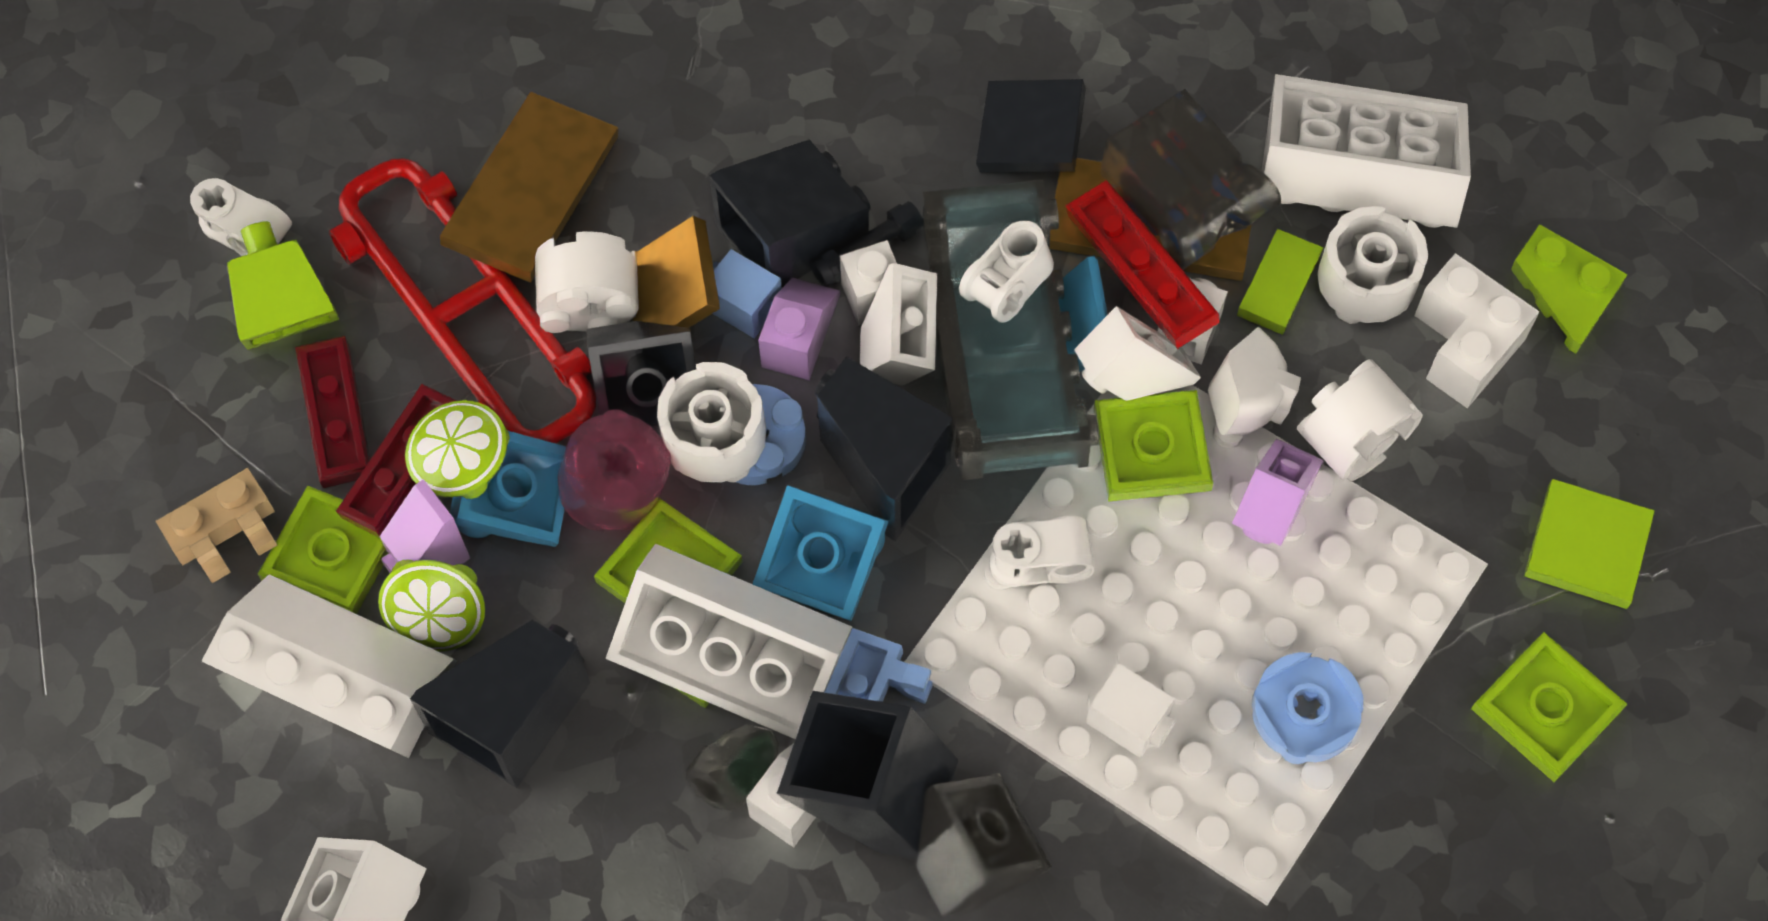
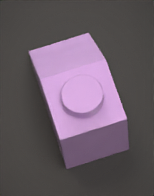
M792 278L774 296L758 339L761 367L810 380L840 297V291Z
M1276 439L1256 467L1232 524L1243 528L1244 534L1252 540L1264 544L1273 542L1281 546L1291 530L1324 460Z
M424 479L413 486L380 535L388 553L381 560L389 573H391L395 564L401 560H436L456 565L463 564L470 559L454 518Z

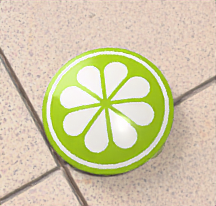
M467 400L443 404L426 414L410 434L405 452L408 472L416 484L424 479L436 496H462L466 499L477 498L485 492L488 481L497 473L503 463L510 440L509 432L499 416L484 404Z
M408 559L401 560L395 564L381 586L378 599L381 617L390 630L438 652L464 646L478 634L485 618V602L476 584L477 576L468 566L462 564L450 565L436 560L413 561Z

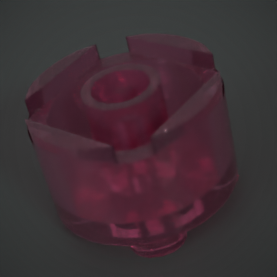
M609 410L603 415L587 420L570 437L559 465V496L564 509L575 521L591 530L604 532V529H621V531L636 527L653 509L665 487L671 463L670 452L661 437L651 426L621 410ZM606 471H615V473L611 476Z

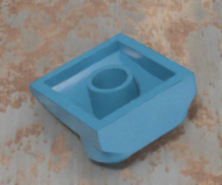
M508 431L510 440L507 445L505 458L497 473L488 481L485 492L473 499H466L462 496L453 497L450 513L455 520L458 530L469 537L483 538L493 534L556 547L559 543L575 449Z
M787 485L753 585L852 621L875 558L884 546L885 530L889 521L824 496Z

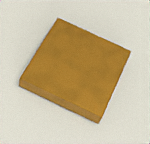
M692 216L636 252L639 308L633 321L689 328L720 309L706 220Z

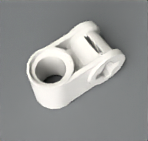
M212 178L204 180L194 187L190 195L191 206L195 214L199 216V224L203 233L209 238L235 250L241 256L248 254L240 232L244 227L258 222H270L278 245L292 226L290 218L277 206L264 199L256 198L222 179Z
M1018 221L1005 228L1000 237L981 258L976 260L966 270L959 286L960 295L967 301L977 300L989 308L992 317L1000 323H1005L1016 316L1025 301L1053 271L1054 261L1042 229L1031 221ZM1032 251L1028 255L1021 256L1025 252Z
M1061 516L1042 521L1012 522L998 529L993 538V552L989 559V570L992 577L1006 587L1045 583H1075L1089 578L1095 572L1086 520L1082 517ZM1012 535H1015L1014 541H1010ZM1012 552H1016L1017 558H1014ZM1015 569H1019L1017 575H1014Z

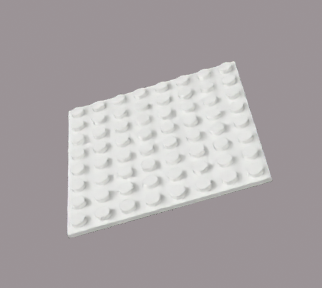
M1194 385L1162 393L1197 390L1213 478L1212 491L1108 502L1093 405L1006 523L1050 520L1061 516H1079L1084 518L1087 524L1095 570L1093 575L1085 580L1069 584L1045 583L1006 587L998 583L992 577L989 570V559L993 552L992 542L904 662L930 669L931 676L929 680L932 681L934 687L1257 900L1268 905L1486 569L1488 563L1354 482H1350L1347 478L1343 481L1334 470L1322 464L1282 545L1280 546L1273 542L1264 544L1252 540L1244 534L1243 528L1232 524L1256 467L1274 441L1278 439L1287 444L1289 443L1263 427L1249 434L1222 435L1217 426L1209 394ZM1107 390L1097 400L1120 397ZM1015 535L1010 537V541H1014ZM1012 552L1014 558H1017L1016 552ZM1015 569L1014 575H1017L1019 569ZM1292 653H1312L1311 657H1319L1326 661H1329L1331 658L1341 663L1352 673L1361 688L1363 711L1361 713L1360 726L1351 744L1343 752L1331 759L1321 762L1292 764L1265 743L1254 724L1252 697L1264 671L1279 658ZM1118 663L1175 698L1169 717L1176 720L1173 728L1159 748L1150 744L1141 758L1086 724L1089 705ZM1303 695L1296 698L1298 706L1295 709L1297 714L1306 716L1309 719L1317 718L1316 711L1321 706L1319 701L1315 699L1308 702Z

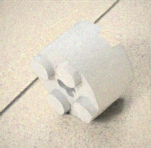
M1382 206L1359 207L1344 214L1339 219L1338 224L1329 234L1317 272L1319 289L1329 306L1335 310L1337 317L1349 324L1385 322L1406 311L1413 301L1429 256L1426 238L1416 223L1411 219L1406 223L1397 216L1385 213L1387 208Z
M583 231L576 232V242L563 243L556 246L555 240L552 238L538 247L535 256L536 312L540 317V327L546 332L560 333L567 330L587 332L589 328L627 323L636 316L639 308L637 253L635 250L629 252L625 249V240L623 238L603 232Z
M1368 359L1352 372L1349 381L1342 386H1339L1336 382L1326 385L1312 399V404L1317 409L1300 422L1297 430L1343 481L1347 478L1352 482L1382 463L1387 458L1383 453L1396 441L1399 435L1406 440L1419 425L1423 414L1373 360Z
M702 362L696 364V370L684 373L676 381L672 377L667 382L658 399L657 419L663 444L669 461L675 470L680 471L683 475L700 482H737L748 475L750 468L757 463L765 448L766 423L762 399L756 387L748 381L747 375L742 370L722 362Z

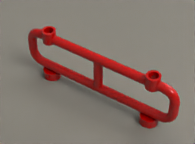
M390 159L358 175L345 185L339 196V212L344 222L328 231L335 248L348 265L366 256L367 253L476 397L478 403L492 409L499 416L508 431L555 444L575 433L591 420L596 409V393L587 378L588 375L592 374L588 357L579 347L567 353L553 333L546 332L540 327L539 315L506 272L470 258L484 278L433 308L358 207L360 199L367 193L394 178H405L415 186L425 206L430 211H434L444 226H446L456 210V207L450 200L457 197V192L443 171L431 176L418 162L409 159ZM495 294L500 297L550 362L560 382L566 388H570L576 397V404L570 412L539 430L527 429L519 422L446 325Z

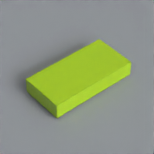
M1277 228L1239 306L1237 316L1284 335L1324 247Z

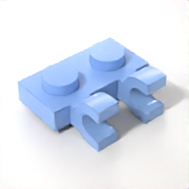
M852 628L824 693L883 702L888 688L891 686L904 696L925 704L933 683L929 680L931 676L930 669L900 661L903 655L902 645Z

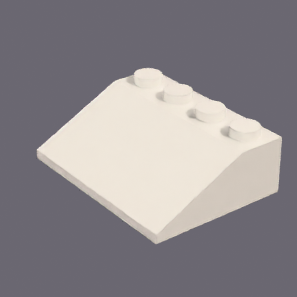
M1275 74L1259 197L1270 198L1280 204L1302 203L1320 206L1322 209L1330 212L1353 211L1359 207L1382 206L1387 208L1385 212L1387 214L1404 220L1411 219L1427 227H1458L1471 178L1467 103Z

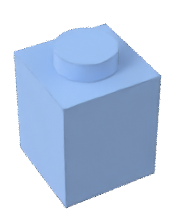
M730 249L720 263L718 261L713 262L720 309L712 314L755 339L764 326L774 296L782 289L781 278Z

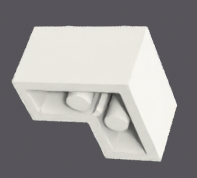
M1455 253L1426 286L1414 315L1448 339L1437 352L1426 379L1468 408L1526 340L1539 311Z

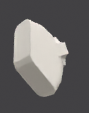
M1257 327L1229 351L1209 384L1208 393L1219 432L1222 435L1249 434L1265 426L1269 421L1281 425L1298 393L1301 377L1288 372L1287 363L1277 344L1260 327Z

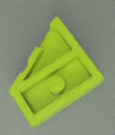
M1540 224L1515 259L1511 268L1522 286L1533 293L1535 304L1546 319L1551 316L1554 318L1567 336L1564 344L1575 354L1628 275Z

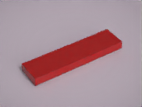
M1107 180L1065 205L1070 219L1177 349L1220 323L1219 313Z

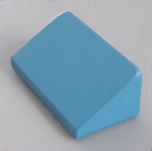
M1095 256L1087 257L1057 283L1056 288L1069 365L1073 372H1081L1085 369L1074 349L1108 315L1098 259H1095Z

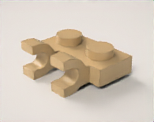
M248 468L156 520L157 525L182 566L196 558L212 583L231 573L215 546L239 532L244 531L259 556L277 546L262 520L274 513L275 510Z

